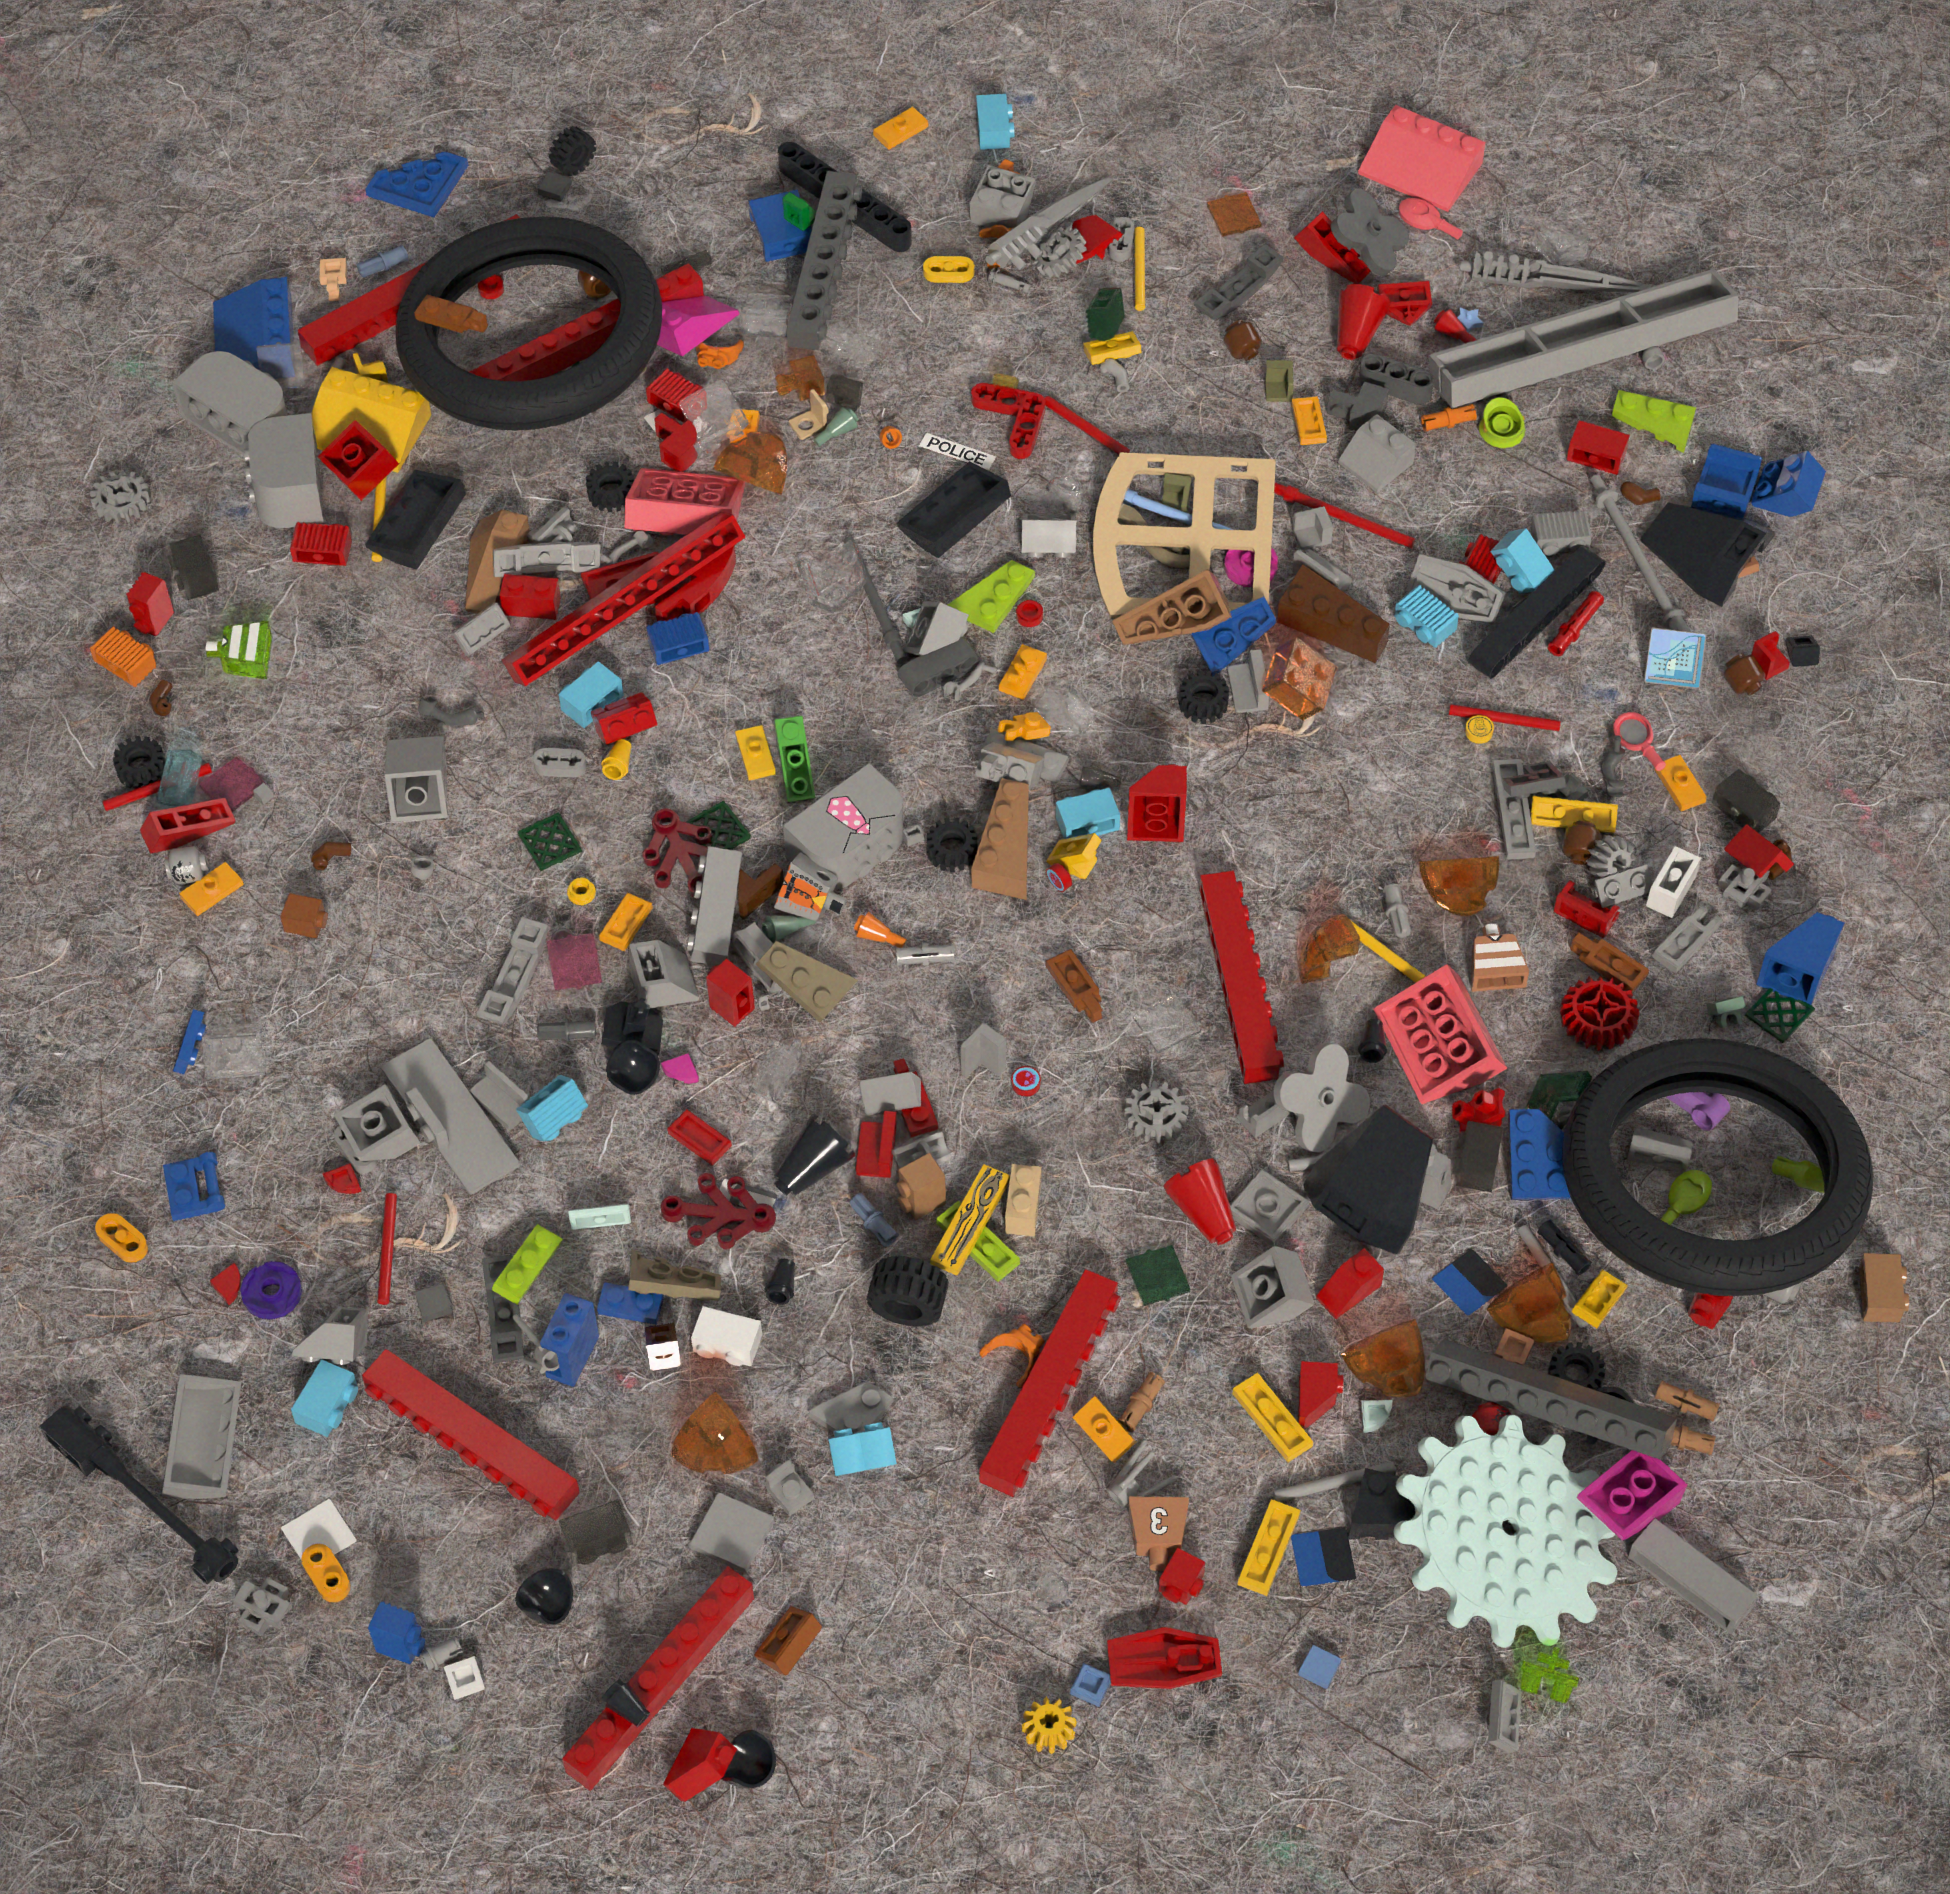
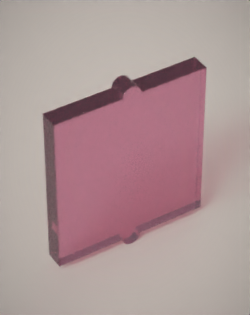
M235 757L201 782L199 788L211 800L226 798L233 812L254 796L253 790L265 782L255 774L254 768H249L238 757Z
M593 933L579 936L569 934L567 938L546 941L555 991L570 988L580 990L582 986L602 983Z

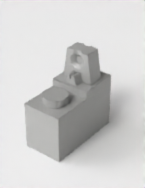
M991 742L980 751L975 776L999 783L1001 778L1029 784L1030 790L1039 783L1045 757Z

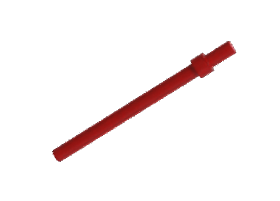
M1276 482L1274 484V494L1282 496L1283 500L1292 504L1297 502L1312 509L1324 506L1331 517L1411 549L1415 544L1416 539L1303 494L1296 487L1291 485L1286 487Z

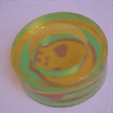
M993 374V385L1018 388V378L1004 374Z

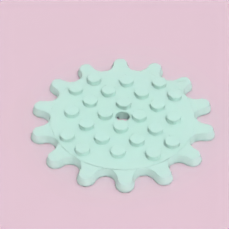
M1461 1416L1455 1422L1456 1445L1448 1447L1434 1437H1424L1418 1443V1451L1427 1463L1428 1470L1426 1475L1418 1477L1404 1474L1396 1481V1488L1399 1494L1414 1504L1415 1516L1411 1520L1397 1523L1394 1527V1536L1402 1544L1417 1546L1423 1553L1424 1558L1422 1565L1412 1574V1583L1420 1591H1427L1434 1587H1440L1447 1591L1451 1601L1446 1615L1448 1622L1453 1627H1465L1472 1617L1481 1616L1489 1622L1492 1640L1499 1647L1506 1648L1514 1642L1516 1628L1521 1625L1531 1627L1543 1645L1552 1646L1558 1642L1560 1637L1558 1616L1560 1614L1569 1613L1581 1623H1590L1596 1617L1597 1608L1587 1593V1585L1591 1582L1608 1585L1613 1583L1617 1577L1616 1566L1606 1560L1598 1548L1600 1540L1612 1538L1616 1534L1577 1499V1495L1599 1478V1475L1593 1470H1584L1579 1473L1571 1472L1564 1465L1562 1459L1566 1442L1558 1434L1546 1436L1540 1445L1530 1443L1524 1436L1522 1421L1518 1416H1504L1500 1420L1499 1430L1494 1436L1484 1433L1475 1418ZM1508 1520L1513 1526L1514 1530H1516L1514 1535L1505 1533L1502 1528L1503 1521Z

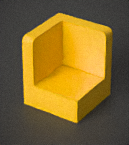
M358 353L352 354L357 374L388 383L383 361L378 360L362 365Z

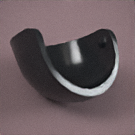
M636 1040L625 1041L617 1046L611 1053L606 1066L608 1080L614 1086L630 1095L641 1094L648 1090L656 1081L660 1071L658 1055Z
M547 1568L535 1572L519 1587L515 1597L516 1605L530 1619L540 1624H558L567 1617L572 1606L573 1588L567 1574L560 1569Z
M746 1730L738 1734L731 1742L737 1748V1751L721 1779L739 1788L753 1789L760 1787L771 1779L775 1771L776 1754L773 1745L767 1737L754 1730Z

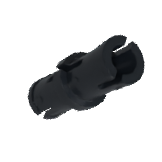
M1551 1219L1539 1227L1537 1233L1554 1249L1553 1253L1557 1258L1562 1257L1578 1276L1590 1268L1592 1262L1575 1246V1240L1572 1237H1567Z

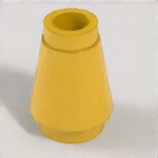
M625 739L616 741L601 763L602 772L607 778L620 780L628 773L632 748L629 741Z

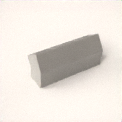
M755 922L743 930L736 931L730 945L771 993L783 990L756 965L773 943Z

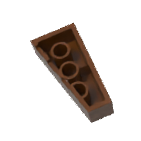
M1303 564L1278 604L1277 623L1373 663L1377 662L1387 645L1390 627L1388 622Z

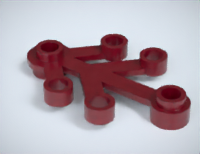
M667 808L660 809L652 818V828L655 833L649 847L643 851V861L647 866H656L660 862L659 850L667 837L670 847L660 869L654 873L655 885L659 888L670 886L672 881L671 871L678 858L688 878L689 894L694 898L696 881L701 882L702 874L697 872L689 854L697 857L706 855L708 847L701 844L706 845L711 842V829L705 825L696 826L682 822L673 810ZM664 822L670 823L669 825H662ZM678 833L694 836L698 844L681 840ZM701 833H707V834H708L706 837H699V836H698V835H700ZM651 854L656 855L653 859L647 858ZM661 876L667 877L664 881L658 880Z
M703 1173L698 1177V1188L702 1193L707 1194L716 1206L686 1203L681 1198L673 1195L666 1197L660 1205L661 1215L668 1222H678L684 1215L713 1218L703 1226L694 1225L688 1229V1241L694 1246L702 1245L706 1238L732 1221H740L742 1223L733 1230L725 1228L718 1232L717 1241L722 1249L732 1248L736 1241L753 1230L759 1233L767 1232L776 1222L775 1210L768 1204H758L745 1189V1181L739 1176L731 1177L728 1180L727 1189L728 1193L733 1197H737L746 1209L734 1208L718 1189L715 1177L710 1173ZM704 1181L712 1182L709 1186L702 1185ZM734 1184L741 1185L739 1189L731 1188ZM671 1204L677 1205V1207L673 1209L668 1208L667 1206ZM760 1214L766 1215V1216H765L764 1218H762V1219H758V1218L756 1217L757 1215H760ZM694 1233L702 1234L699 1238L692 1237ZM725 1236H729L732 1238L728 1242H724L721 1240Z

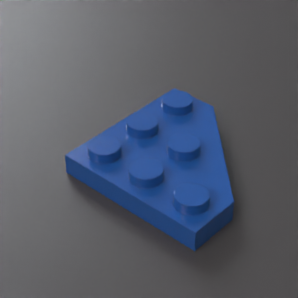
M441 152L435 154L436 158L424 162L418 159L401 164L402 168L390 172L387 169L377 171L365 188L366 196L434 218L469 166L468 159L452 153Z
M1509 1109L1511 1200L1571 1199L1563 1171L1562 1145L1564 1132L1540 1109Z

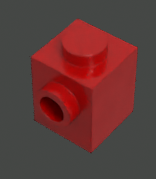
M1177 1548L1159 1579V1592L1171 1602H1181L1187 1605L1191 1597L1197 1598L1203 1588L1205 1581L1202 1578L1205 1572V1561Z

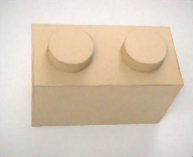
M1012 1164L1005 1214V1234L1035 1236L1041 1192L1042 1167Z

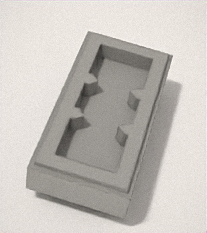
M494 602L454 630L452 635L464 654L469 656L511 626L498 603Z
M1500 1679L1492 1681L1488 1742L1507 1753L1518 1751L1522 1691Z

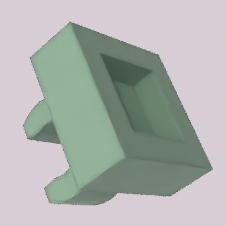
M1743 996L1731 997L1706 1004L1709 1015H1718L1717 1024L1720 1028L1727 1027L1726 1017L1728 1015L1733 1017L1734 1024L1742 1023V1016L1737 1010L1745 1008Z

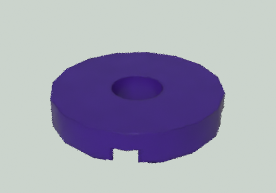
M269 1261L258 1268L255 1266L249 1270L243 1278L240 1291L243 1304L251 1314L258 1318L272 1320L284 1317L294 1310L300 1302L302 1286L300 1278L291 1266L283 1262ZM269 1285L279 1286V1290L273 1295L263 1293L264 1289Z

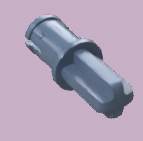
M401 245L384 253L378 252V256L358 263L357 269L362 277H366L381 270L386 272L394 265L409 261L406 249Z
M858 1193L849 1201L851 1207L864 1221L863 1226L865 1229H870L884 1247L896 1241L899 1234L889 1225L883 1217L884 1213L881 1210L877 1211L862 1193Z

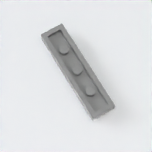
M1521 759L1493 760L1492 768L1506 859L1535 858L1536 849L1528 798L1517 799L1511 797L1504 790L1503 778L1524 775Z

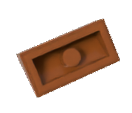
M790 1606L754 1656L778 1673L786 1676L821 1631L822 1626L812 1613Z

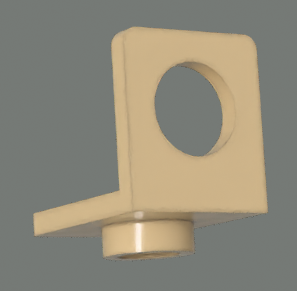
M814 389L810 390L811 410L789 420V425L800 440L825 430L827 426L828 407ZM802 421L813 423V427L809 430H802L798 425Z

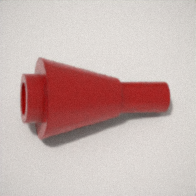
M1451 309L1446 312L1442 310L1434 320L1436 324L1434 330L1457 340L1460 339L1465 344L1477 340L1466 331V328Z

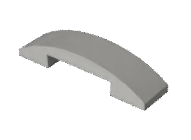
M550 542L493 549L494 577H504V574L521 575V573L565 570L587 572L600 568L599 543Z
M521 917L511 939V950L492 990H487L476 1014L477 1017L504 1025L509 1020L521 1001L539 961L549 929L547 924Z

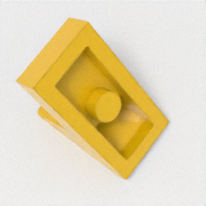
M1095 833L1059 840L1046 862L1049 865L1059 863L1065 867L1069 874L1086 879L1097 862L1095 856L1097 853L1096 849L1102 840Z

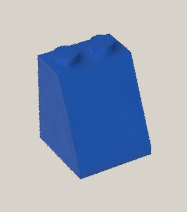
M1819 912L1815 913L1767 949L1756 985L1765 989L1771 988L1773 992L1777 991L1780 995L1799 999L1812 1005L1834 957L1845 923L1833 916L1824 915Z

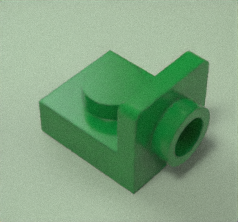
M791 192L783 197L785 220L802 231L814 223L817 211L811 208L803 198H798Z

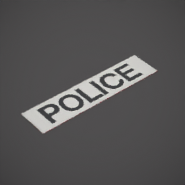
M929 433L925 434L919 445L920 447L967 463L970 461L987 470L990 469L996 456Z

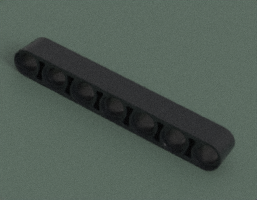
M784 142L778 147L780 172L820 199L827 171H837L797 143ZM862 189L861 200L856 201L857 217L856 220L851 222L896 252L909 250L912 245L911 223Z
M1584 546L1578 548L1473 650L1468 659V664L1490 679L1494 678L1601 574L1606 561Z

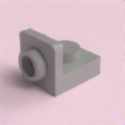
M787 1460L783 1464H776L765 1477L767 1491L789 1516L814 1499V1493L795 1472L794 1464L791 1460Z

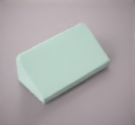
M629 1203L568 1211L571 1229L573 1230L631 1223Z

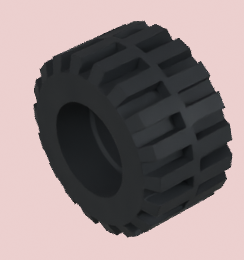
M906 1256L882 1258L874 1267L866 1298L867 1304L880 1317L897 1324L916 1327L932 1325L941 1317L949 1281L939 1268L926 1261Z

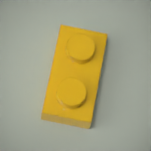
M1133 331L1083 343L1084 353L1092 365L1101 364L1109 358H1129L1132 355L1142 353L1141 344Z

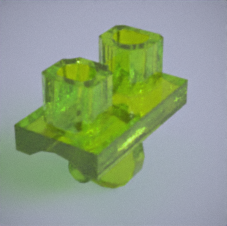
M1555 1646L1552 1655L1543 1652L1538 1653L1537 1661L1549 1664L1548 1668L1523 1661L1520 1672L1523 1673L1521 1677L1522 1691L1537 1695L1541 1679L1554 1682L1550 1699L1564 1704L1567 1703L1573 1688H1577L1579 1678L1554 1670L1555 1667L1568 1670L1570 1663L1569 1660L1558 1657L1560 1648Z

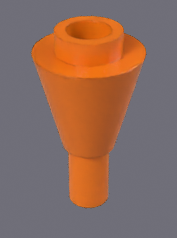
M869 911L865 916L860 914L854 926V930L858 931L856 935L858 938L883 943L887 942L899 948H903L907 941L906 938L891 932L886 925Z

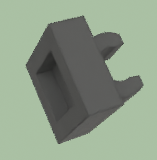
M1572 773L1565 776V788L1557 789V792L1548 794L1550 798L1583 801L1587 798L1589 790L1581 785V780Z

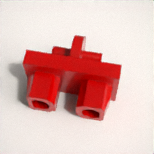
M1500 1088L1491 1092L1482 1089L1474 1094L1470 1102L1466 1103L1459 1100L1453 1103L1452 1118L1459 1121L1460 1133L1467 1135L1484 1126H1487L1489 1129L1500 1127L1502 1118L1505 1117L1502 1103L1505 1091Z

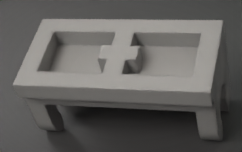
M1273 1090L1251 1106H1242L1239 1109V1114H1237V1119L1256 1138L1293 1112L1284 1111L1278 1107L1274 1099Z

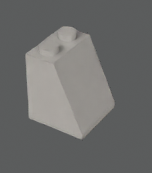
M443 736L387 740L384 775L391 822L448 818L447 763Z

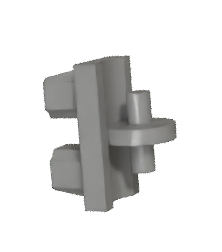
M562 507L557 513L550 512L545 517V525L542 528H533L527 534L530 544L573 542L572 534L578 528L570 517L569 509Z
M942 1131L892 1150L898 1170L928 1153L932 1155L937 1164L952 1159L946 1147Z

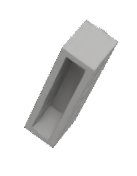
M708 846L706 855H700L697 872L702 873L701 882L696 881L694 898L699 899L698 908H692L690 924L695 925L694 934L689 933L686 950L691 951L690 961L720 965L728 957L742 856L740 851Z
M1654 1518L1631 1546L1628 1558L1730 1635L1754 1608L1758 1595L1754 1593L1753 1588L1748 1583L1738 1581L1728 1573V1570L1721 1563L1710 1560L1697 1545L1692 1542H1686L1667 1523H1661Z

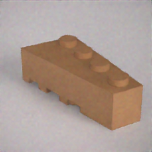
M1001 778L971 869L972 888L1027 900L1029 784Z

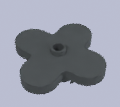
M1356 188L1345 197L1344 205L1347 212L1339 214L1332 221L1331 230L1339 243L1347 247L1348 250L1353 248L1361 255L1358 258L1364 261L1373 273L1385 276L1396 267L1397 260L1394 251H1399L1408 244L1409 233L1405 225L1397 218L1380 214L1377 203L1370 193Z

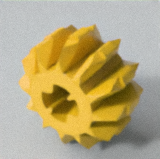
M1047 1696L1043 1699L1042 1706L1033 1701L1031 1704L1032 1711H1025L1023 1714V1719L1026 1722L1022 1724V1732L1028 1734L1026 1742L1028 1745L1036 1743V1750L1038 1752L1042 1751L1044 1746H1046L1049 1753L1053 1754L1055 1752V1745L1065 1750L1067 1747L1066 1740H1073L1075 1737L1073 1728L1077 1724L1076 1719L1070 1717L1072 1715L1071 1707L1062 1708L1060 1698L1055 1701L1054 1705L1050 1704ZM1045 1723H1052L1053 1728H1046Z

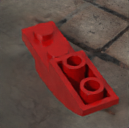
M735 545L691 574V581L689 583L683 584L672 595L660 600L655 606L656 620L668 621L669 619H678L683 614H694L697 612L700 615L720 595L733 573L736 564Z

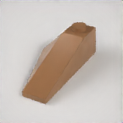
M502 509L479 521L470 539L466 611L478 614L492 603L499 602L503 577L493 576V549L527 544V534L530 532L527 515Z
M1207 569L1112 620L1123 645L1206 631L1232 616L1228 600L1217 577Z

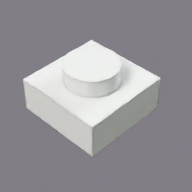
M475 1656L444 1667L454 1700L485 1689Z

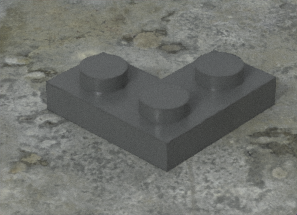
M1550 761L1523 765L1524 775L1503 778L1504 790L1511 797L1517 799L1527 798L1531 793L1537 792L1551 794L1557 792V789L1566 787L1565 776Z

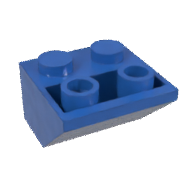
M1809 451L1792 454L1777 461H1770L1762 469L1751 504L1754 507L1788 517L1813 511L1826 471Z

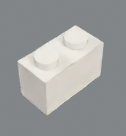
M1675 846L1650 888L1646 906L1673 918L1696 878L1701 858Z
M702 1306L691 1337L693 1352L704 1358L716 1357L724 1359L735 1366H752L762 1338L761 1321Z

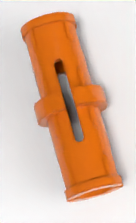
M1473 404L1453 409L1446 407L1443 408V411L1422 415L1421 424L1422 426L1425 425L1423 430L1428 432L1429 430L1446 426L1449 429L1453 428L1455 424L1475 421L1477 418L1476 410L1472 411L1475 407Z

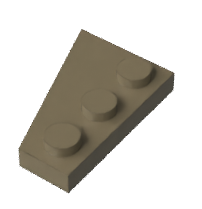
M777 941L756 963L763 972L819 1023L858 981V979Z
M631 1249L628 1290L636 1291L640 1294H665L672 1298L690 1297L700 1301H719L721 1275L688 1265L676 1268L667 1264V1259L656 1257L655 1261L642 1258V1252Z

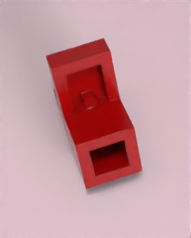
M661 412L654 418L656 436L664 440L659 444L661 462L674 471L684 472L696 461L698 456L696 428L690 420L680 425L676 419L669 418Z

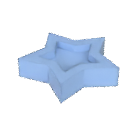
M1460 307L1457 318L1468 333L1472 328L1483 327V322L1477 317L1479 309L1468 311Z

